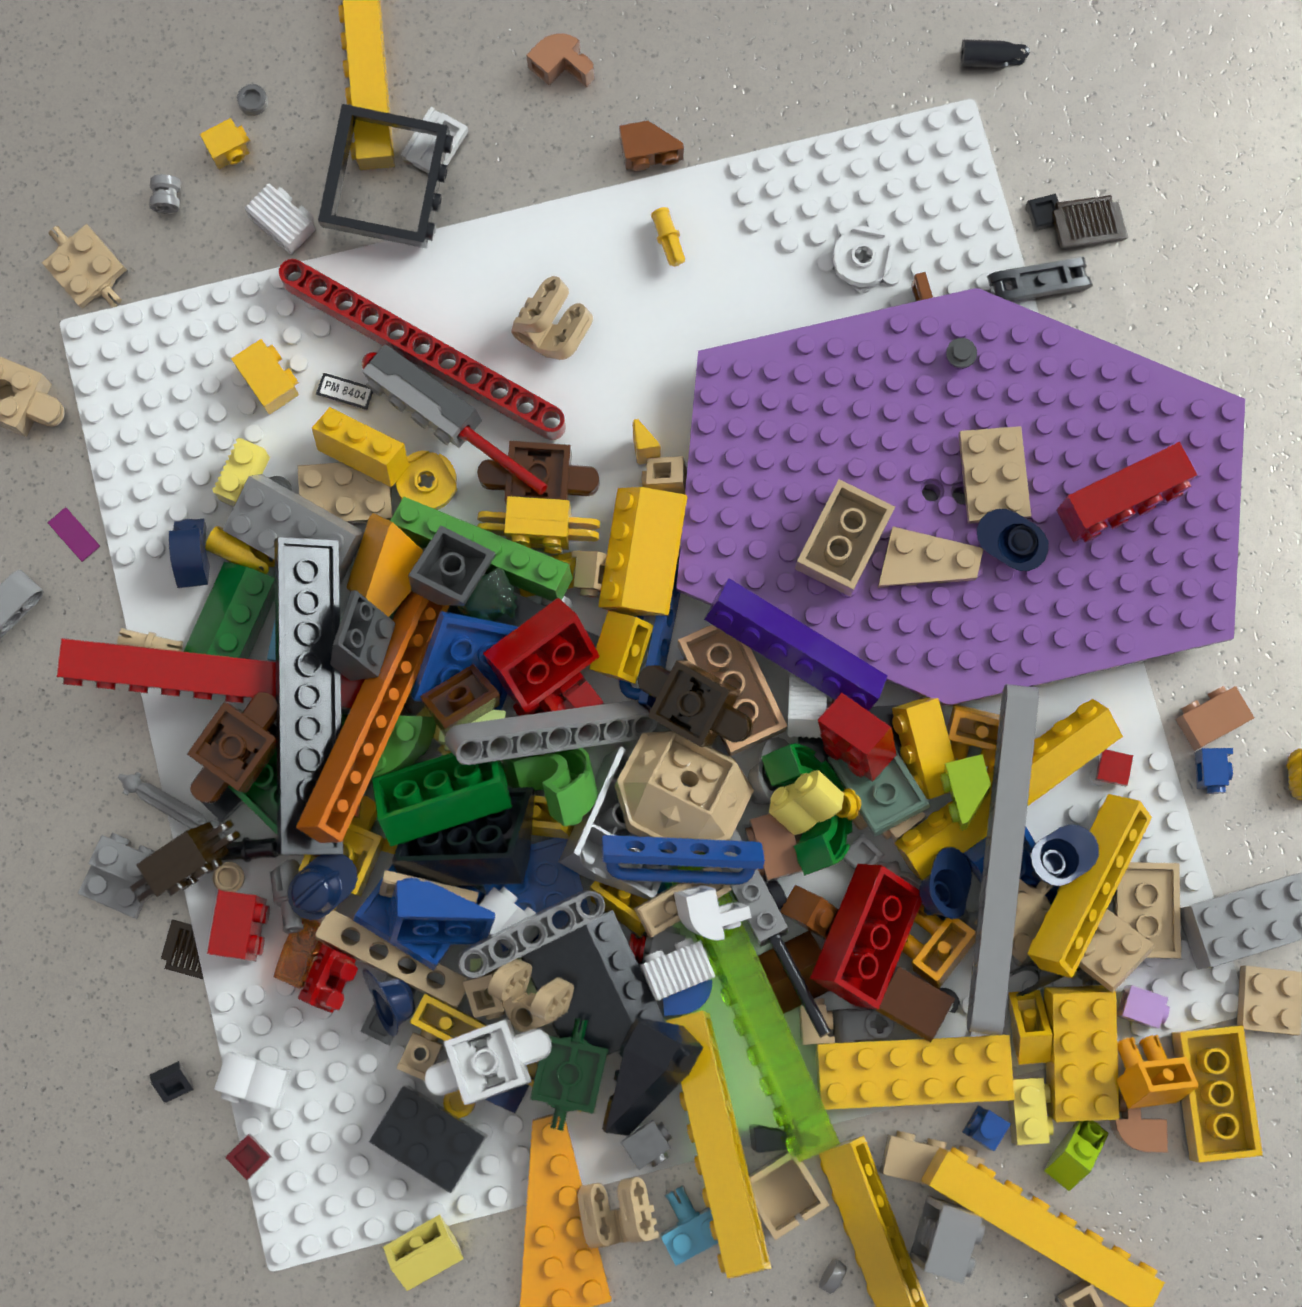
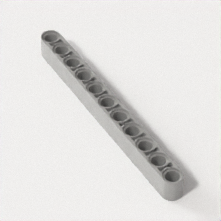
M1005 684L1002 692L968 1002V1032L1000 1036L1004 1028L1039 702V690L1035 687Z

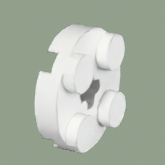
M858 226L852 228L844 236L842 235L837 240L833 252V264L837 276L857 287L879 285L882 279L888 275L894 257L893 248L884 238L885 235L878 229L869 226ZM861 250L867 251V256L871 257V260L861 263L859 259L855 258V254L859 255Z

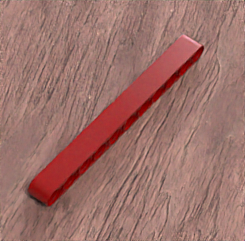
M288 259L280 265L279 276L289 293L382 346L386 344L410 362L549 440H556L564 434L566 430L565 416L562 410L307 264L297 259ZM292 273H301V276L298 280H288V277ZM316 288H327L324 294L320 296L313 295ZM344 301L353 303L347 310L338 309L339 305ZM367 317H378L376 323L372 325L364 324ZM395 330L404 332L403 336L399 339L393 340L389 338L390 334ZM420 345H428L430 347L429 351L425 354H417L415 352L416 348ZM447 359H452L456 362L450 369L442 368L441 363ZM471 374H479L482 377L476 384H470L466 381L467 377ZM498 388L508 391L507 395L501 399L494 398L492 393ZM523 403H529L534 406L531 412L525 414L519 412L518 408ZM549 418H556L560 421L559 425L555 428H547L544 426V422Z

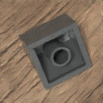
M440 525L408 575L411 591L437 605L464 606L493 561L496 553Z

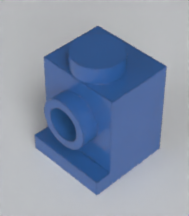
M1203 748L1194 752L1197 789H1207V794L1226 793V786L1229 785V781L1233 778L1232 763L1228 762L1227 758L1233 754V748Z
M978 1105L962 1133L985 1148L995 1152L1011 1123Z

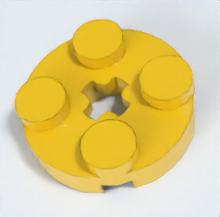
M424 450L407 456L409 467L396 481V488L401 499L406 497L436 510L446 506L457 492V476L452 463L441 454ZM426 474L428 478L432 476L435 478L430 488L418 485L422 482V475Z

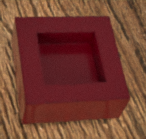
M248 1134L225 1158L246 1180H249L272 1156L251 1134Z

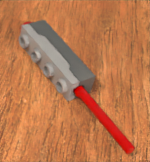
M386 344L378 353L370 352L363 357L362 372L368 380L366 385L375 394L381 396L384 393L390 398L388 401L400 412H403L405 409L413 414L411 418L422 428L425 429L427 425L435 430L433 434L444 444L448 445L451 442L460 448L465 441H468L538 494L542 495L546 491L547 484L474 431L482 422L474 407Z

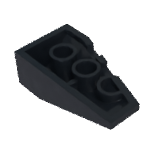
M635 1018L621 1044L619 1052L622 1057L620 1069L615 1070L613 1079L616 1082L614 1094L609 1097L602 1130L605 1133L629 1136L689 1075L704 1047L684 1026Z

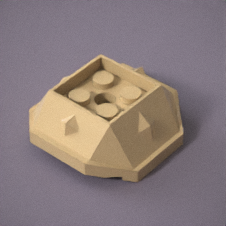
M674 731L642 733L615 784L617 797L624 813L627 831L639 837L730 840L754 792V789L734 758L711 746L700 747ZM693 851V853H695V854H698V853H701V852H702V851Z

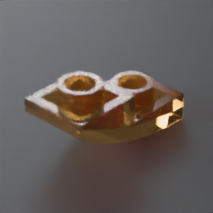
M301 918L303 930L297 933H289L273 977L298 989L305 986V979L312 966L313 958L318 956V950L321 944H323V942L316 939V932L321 923Z

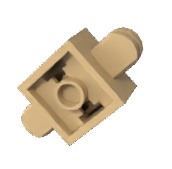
M0 357V427L27 438L34 421L48 427H55L60 424L65 414L64 407L58 399L47 395L52 385L42 373L3 357Z

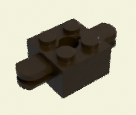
M676 660L671 672L660 665H650L643 668L639 673L638 686L640 689L656 698L648 717L700 747L712 746L717 735L730 742H742L751 735L753 730L752 720L749 716L733 707L740 690L689 661Z
M229 820L215 829L210 822L189 829L136 864L143 878L131 885L130 889L132 892H136L148 884L150 886L149 889L137 896L139 903L144 902L153 895L158 897L167 892L171 897L199 881L198 878L206 873L209 874L222 866L223 862L221 859L230 853L226 846L241 837L238 830L223 839L219 837L234 826L233 822Z

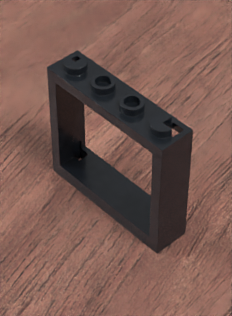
M342 104L318 218L321 227L427 249L428 240L433 241L436 231V223H432L434 211H440L442 194H438L440 182L445 183L447 178L448 165L444 164L446 153L451 154L454 136L450 135L448 125ZM356 120L437 136L417 232L336 216Z

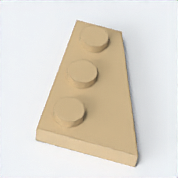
M892 527L878 588L933 582L974 581L978 576L984 549Z

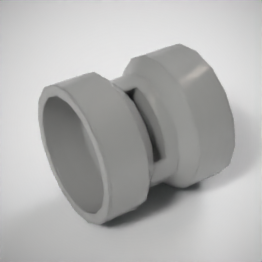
M171 175L152 176L150 188L153 191V195L149 200V208L158 213L170 214L178 212L180 200L177 198V193L180 191V179Z

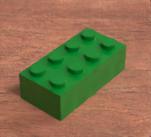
M449 753L372 778L378 822L390 847L512 807L504 766L501 760L465 765L460 763L453 753Z

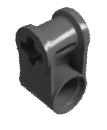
M875 1009L832 1010L835 1043L885 1038L893 1031L894 1021L880 1014L881 1019L887 1020V1026H883L882 1032L878 1033L875 1027L870 1026V1022L875 1021L876 1015L880 1014Z

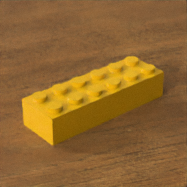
M1010 1035L934 1038L932 1042L926 1039L815 1044L818 1106L821 1110L1015 1100Z

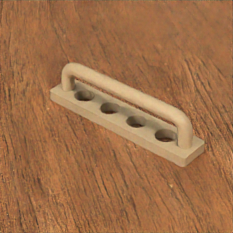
M334 910L325 916L316 932L317 940L346 953L394 979L403 980L410 987L454 1009L458 1008L466 993L463 981L467 977L441 964H438L433 971L357 922ZM347 930H355L359 934L360 939L356 942L342 934ZM375 944H382L387 948L388 955L385 957L370 948ZM404 958L412 959L416 964V970H410L398 963ZM440 973L444 977V985L427 978L428 975Z

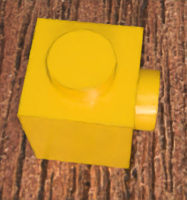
M231 118L200 133L218 170L229 164H238L246 155L250 154L246 143L250 140L242 125L236 127Z

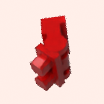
M579 672L526 713L516 703L513 705V709L518 716L602 705L605 703L588 681H586L581 672Z
M321 944L318 950V957L313 961L305 979V986L300 990L297 999L333 1013L334 1010L341 1009L345 1000L342 993L347 981L350 982L355 978L358 967L355 965L356 959L327 944Z

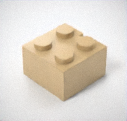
M795 1149L787 1150L749 1175L758 1214L774 1240L800 1225L794 1217L795 1215L800 1213L806 1221L830 1206Z

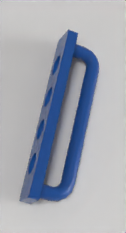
M679 556L669 616H656L645 667L660 665L666 668L681 594L676 591ZM634 616V617H637V618H640V619L644 620V617H645V616ZM619 680V688L626 698L637 700L639 704L647 709L652 708L656 698L639 688L632 687L630 682Z
M616 835L602 836V860L606 863V869L609 874L619 880L740 885L748 882L754 876L756 869H763L765 858L761 842ZM629 848H637V849H640L641 851H640V852H632V851H630V850H628V849H629ZM667 849L673 851V853H663L660 850ZM693 851H702L705 854L698 855L693 853ZM732 852L737 854V856H728L724 853ZM619 863L743 869L739 872L624 868L620 867Z

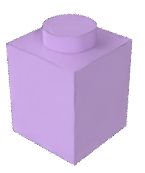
M1133 985L1125 986L1118 1007L1117 1017L1149 1028H1160V1024H1165L1169 1015L1170 1006L1166 1005L1168 997Z

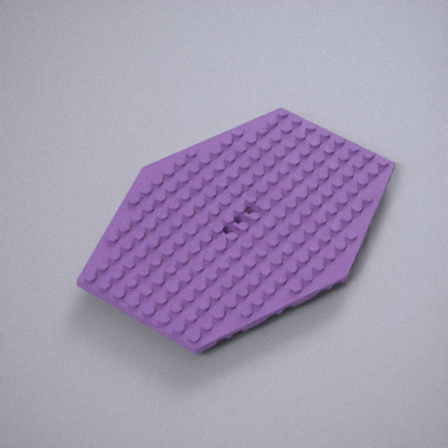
M979 288L699 350L685 489L687 503L681 534L676 591L711 606L715 596L728 578L888 675L887 682H893L918 695L921 694L928 698H939V702L943 706H953L1001 694L1005 684L1034 687L1095 671L1133 664L1155 657L1167 656L1189 649L1231 641L1234 639L1245 399ZM957 338L969 339L977 349L976 360L971 366L964 369L952 366L946 358V349L949 343ZM1021 426L1031 517L1028 520L1036 524L1047 537L1049 552L1045 561L1033 570L1018 571L983 550L978 576L974 581L933 582L878 588L892 527L981 547L977 539V526L979 523L968 524L966 503L959 504L953 498V494L956 492L965 495L958 434L960 431ZM1178 442L1181 443L1198 474L1190 482L1191 487L1183 492L1184 495L1169 503L1164 499L1156 505L1154 510L1142 516H1139L1138 512H1136L1135 515L1128 518L1129 521L1120 527L1112 529L1109 525L1101 531L1100 536L1085 543L1083 539H1080L1073 543L1056 511L1068 495ZM839 479L895 506L851 596L795 570L797 560ZM928 489L934 491L937 495V500H926L922 495V491Z

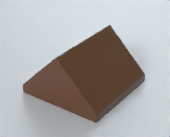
M474 664L420 696L444 736L453 726L472 723L500 705V695L497 689Z
M807 931L784 942L813 998L815 999L829 992L828 989L810 979L822 951L811 932ZM773 948L753 958L780 1015L802 1005Z
M896 966L879 1010L875 1009V1011L932 1042L955 998L903 968Z

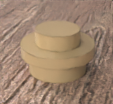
M224 862L222 866L214 870L213 883L218 890L236 892L244 884V871L236 863Z

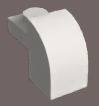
M700 885L674 892L678 916L683 925L691 932L708 939H725L723 929L739 927L741 921L751 919L748 905L735 901L719 906L716 889Z

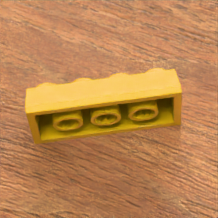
M645 487L617 489L598 607L630 616H669L687 503L686 495Z

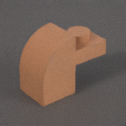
M562 33L549 35L540 40L526 55L528 68L549 86L564 70L569 72L586 88L594 81V65L586 55L580 52V40L574 36Z
M1119 1093V1112H1122V1118L1109 1120L1115 1137L1122 1144L1134 1150L1168 1152L1167 1119L1141 1118V1108L1128 1109L1122 1093Z

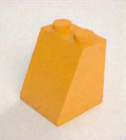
M372 513L368 519L346 588L350 592L358 591L389 617L411 592L408 575L424 551L393 522Z

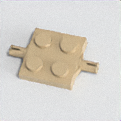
M87 224L70 237H67L59 226L53 227L55 232L50 230L48 234L59 246L42 264L82 309L93 299L101 296L105 298L111 307L118 306L113 299L118 304L121 303L122 299L119 298L111 287L116 279L127 271L124 265Z
M1021 879L1019 880L1012 955L1021 963L1027 958L1030 944L1036 937L1044 921V916L1051 907L1045 895L1053 886L1043 881H1040L1034 887L1025 884Z

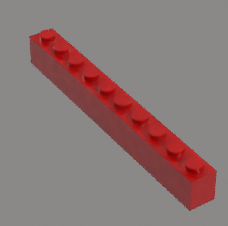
M61 638L57 678H63L64 685L83 686V680L96 682V688L115 690L116 684L129 685L128 691L148 693V687L160 688L161 695L180 697L181 691L193 692V698L212 700L213 694L225 695V702L244 703V698H253L259 692H266L276 697V662ZM341 674V708H352L365 679L350 681Z

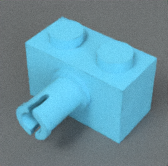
M684 1186L675 1189L681 1202H678L673 1191L665 1195L678 1222L673 1227L660 1233L675 1266L718 1244V1240L713 1239L710 1230V1221L713 1220L710 1207L700 1212L695 1211L684 1190Z

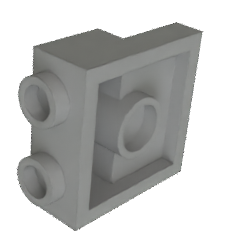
M112 833L110 838L102 835L88 863L91 866L78 894L137 919L145 901L139 903L137 896L149 889L150 886L148 884L136 892H132L130 889L131 885L143 878L136 864L156 851L142 845L139 846L138 850L127 846L128 839Z

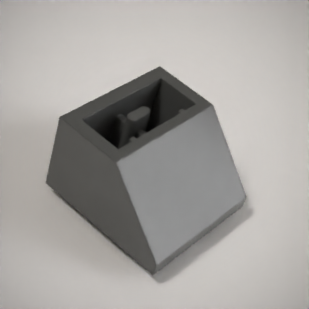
M356 590L350 593L333 643L330 664L350 681L379 676L396 624Z

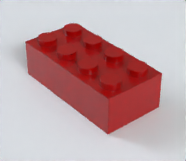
M1178 442L1068 495L1056 511L1073 543L1080 539H1083L1086 543L1100 536L1101 531L1109 525L1112 529H1115L1129 521L1128 518L1135 515L1136 512H1138L1139 516H1142L1154 510L1156 505L1164 499L1169 503L1184 495L1183 492L1191 487L1190 482L1198 474L1181 443Z
M857 864L810 979L853 1006L879 1010L922 901L919 890L883 865Z

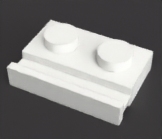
M430 107L423 120L448 125L450 135L454 136L451 154L446 153L444 164L448 165L467 135L468 126ZM415 132L401 153V158L429 174L437 136Z

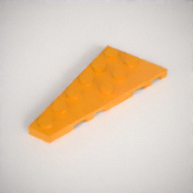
M553 1114L533 1119L520 1307H594L612 1302V1297L599 1248L588 1246L584 1237L578 1203V1192L583 1185L568 1126L565 1120L564 1131L558 1130L559 1117L556 1129L550 1128Z

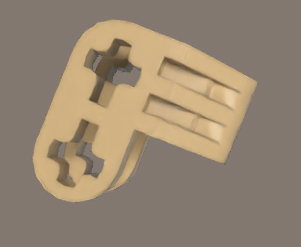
M551 276L542 282L533 298L528 297L525 306L522 307L519 316L513 322L511 333L518 341L545 357L564 360L572 356L577 350L593 322V315L583 304L577 303L565 311L557 325L553 324V320L568 297L569 289L559 277Z
M515 959L496 970L488 987V993L501 1000L513 1027L520 1032H526L551 1023L567 1013L574 985L561 978H556L543 986L537 994H528L526 990L531 977L532 966L522 960ZM527 1009L531 1012L533 1018L529 1016Z
M640 1177L626 1178L619 1182L617 1194L620 1208L610 1210L608 1195L601 1183L586 1184L579 1189L578 1203L584 1237L591 1248L608 1247L621 1242H646L659 1238V1233L657 1230H654L653 1226L657 1224L656 1218L651 1215V1212L654 1211V1205L649 1204L647 1188Z

